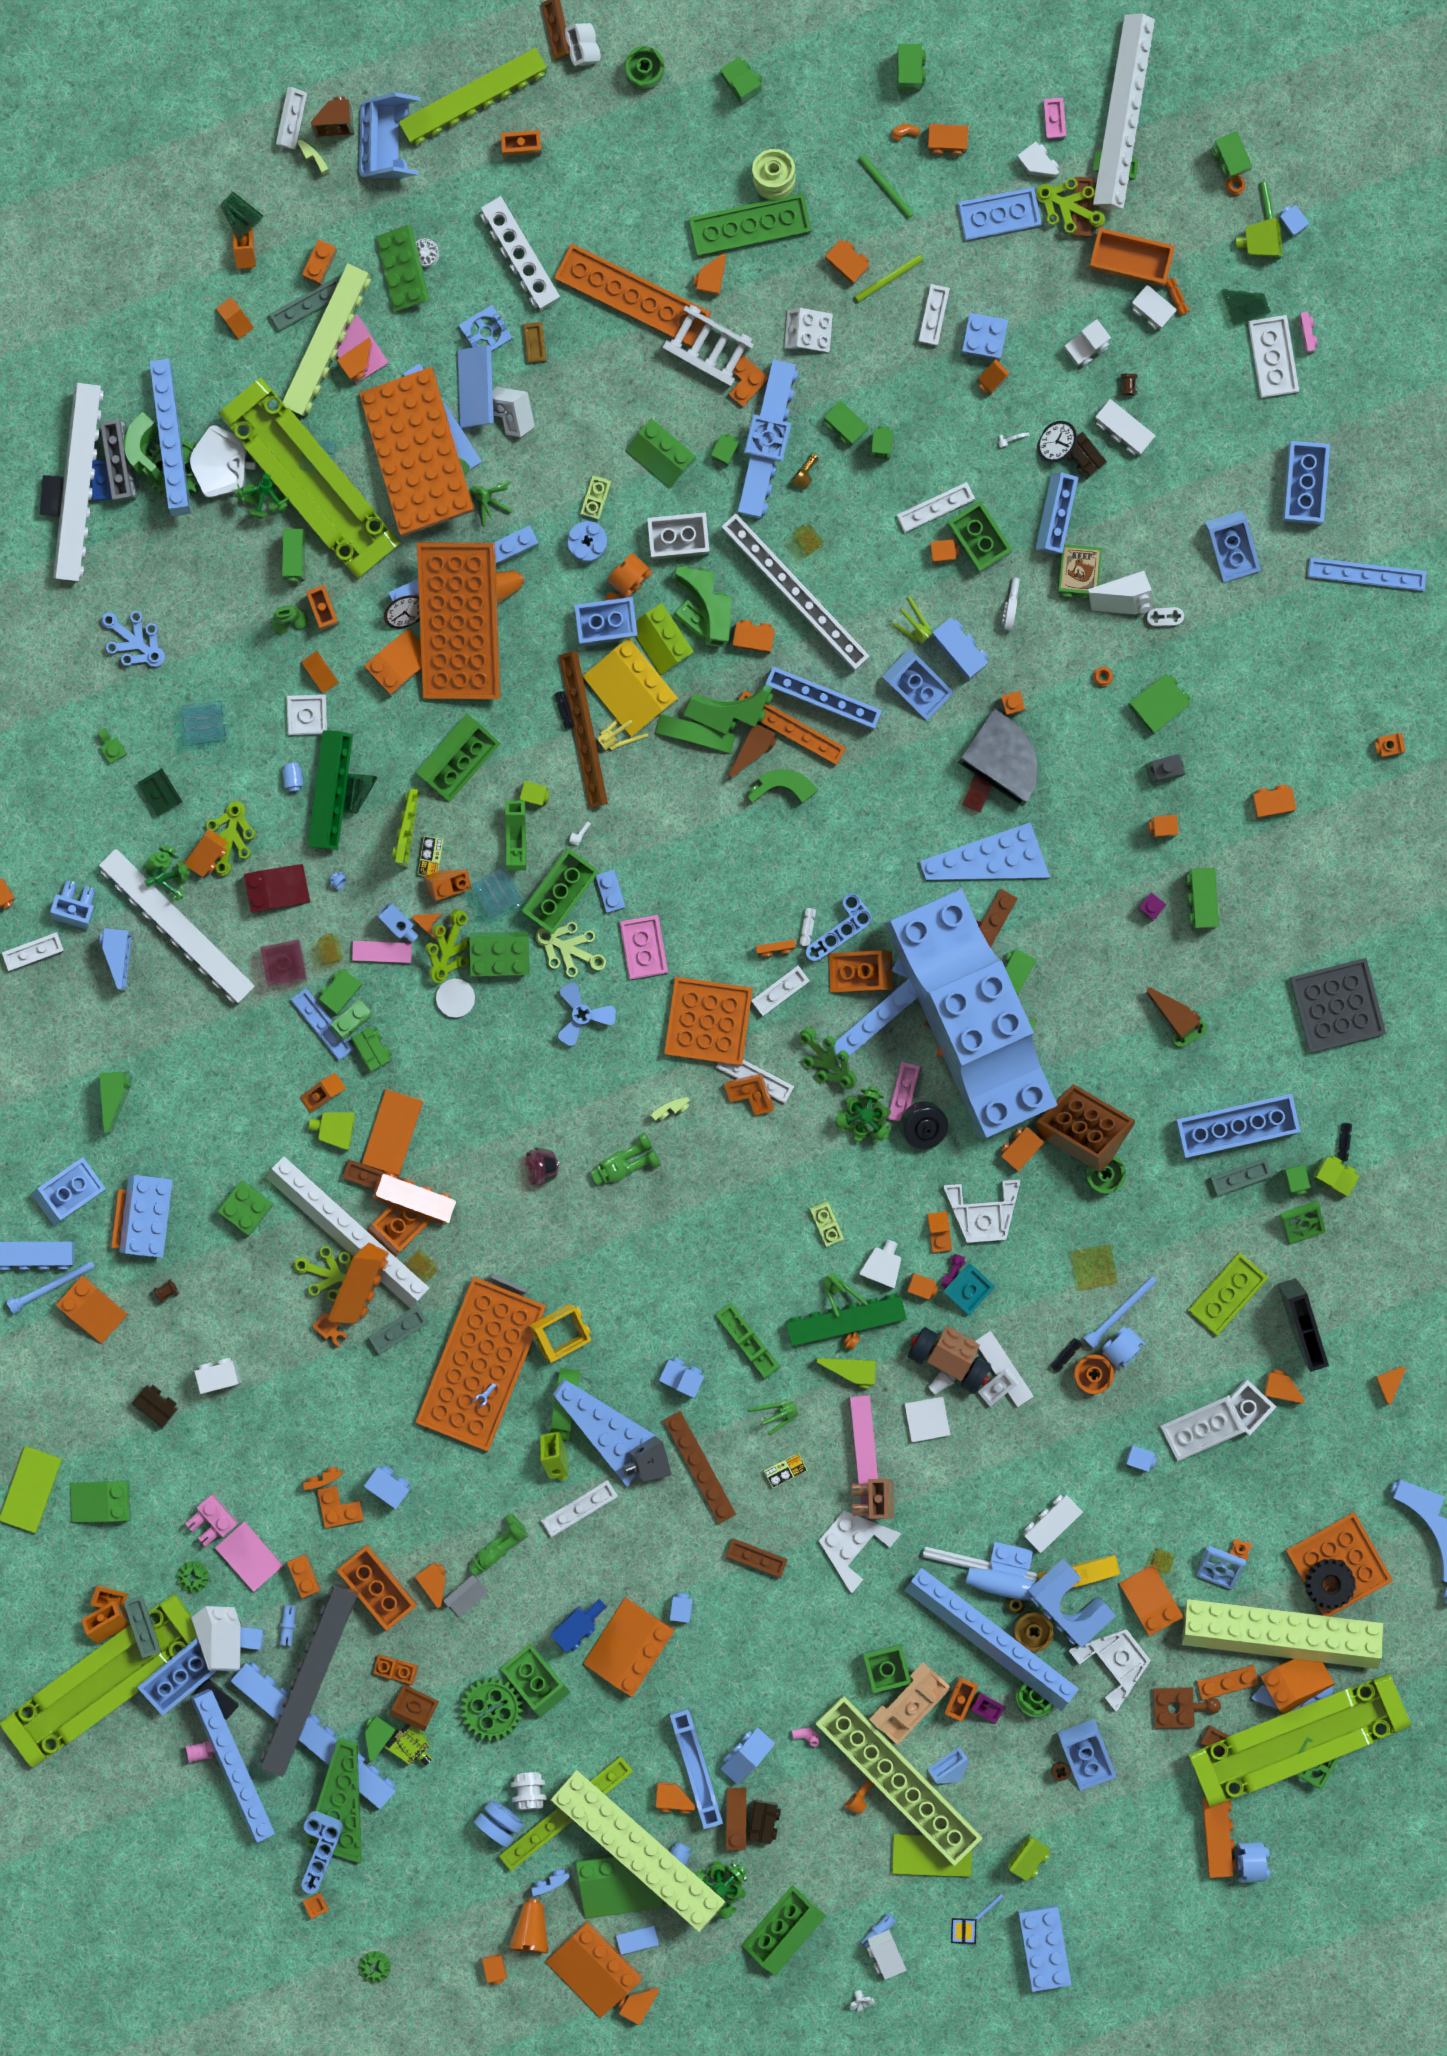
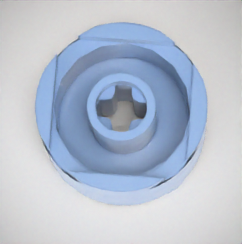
M590 521L578 523L570 530L568 535L569 550L572 556L581 562L592 563L599 560L607 549V537L603 528L597 523ZM585 538L593 540L590 542L591 546L587 547L586 544H582L585 542Z
M1125 1326L1116 1334L1117 1339L1114 1342L1109 1340L1102 1347V1355L1118 1371L1121 1370V1364L1125 1367L1140 1352V1345L1143 1348L1146 1345L1130 1327L1126 1328Z
M1262 1842L1237 1843L1236 1846L1239 1849L1235 1850L1236 1872H1240L1241 1877H1237L1240 1883L1263 1882L1269 1879L1270 1869L1267 1867L1266 1859H1269L1268 1847H1264Z

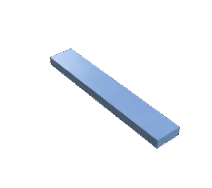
M419 363L403 374L407 376L421 371L423 368ZM443 401L459 458L466 461L470 466L468 470L470 471L481 464L482 461Z
M1310 558L1308 578L1416 591L1425 590L1427 571Z

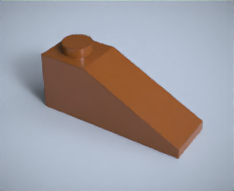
M758 724L756 727L752 726L728 777H735L764 755L768 748L773 749L777 741L774 738L775 733Z
M1150 987L1146 989L1148 996L1180 1040L1200 1027L1199 1020L1201 1018L1195 1010L1191 1011L1188 1006Z
M727 1788L726 1850H746V1788Z

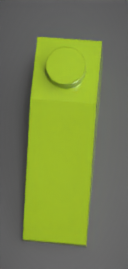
M817 1358L816 1360L822 1366L855 1384H859V1388H871V1384L875 1385V1360Z

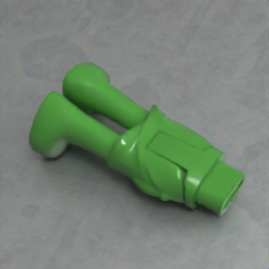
M295 605L279 607L273 613L272 628L278 634L287 632L289 622L296 629H303L308 624L306 613Z
M645 1132L639 1135L638 1142L634 1146L606 1158L600 1165H597L598 1168L590 1171L596 1185L603 1182L607 1184L608 1182L615 1183L621 1181L626 1175L647 1165H651L654 1168L661 1166L654 1150L630 1163L626 1161L635 1155L653 1148Z
M510 1513L506 1517V1523L508 1524L506 1532L497 1539H493L492 1542L478 1552V1557L473 1558L474 1562L469 1568L475 1576L480 1571L484 1572L502 1556L507 1554L506 1551L528 1537L526 1528L513 1514Z

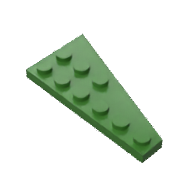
M339 1737L315 1811L333 1817L342 1823L343 1829L333 1855L361 1864L358 1743ZM312 1820L311 1824L317 1826L318 1823ZM328 1828L331 1833H337L335 1829ZM308 1834L305 1845L316 1848L319 1838ZM326 1845L321 1846L324 1850H330Z

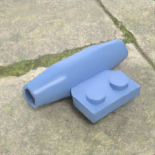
M995 1542L990 1560L992 1569L969 1568L966 1584L987 1593L1017 1600L1032 1601L1030 1598L1033 1595L1028 1590L1037 1582L1024 1576L1030 1569L1033 1551Z

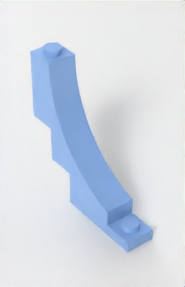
M1398 1479L1397 1482L1394 1481L1390 1493H1393L1392 1498L1401 1501L1414 1510L1431 1530L1440 1553L1441 1580L1447 1582V1519L1438 1515L1445 1497ZM1447 1587L1443 1593L1445 1603H1447Z

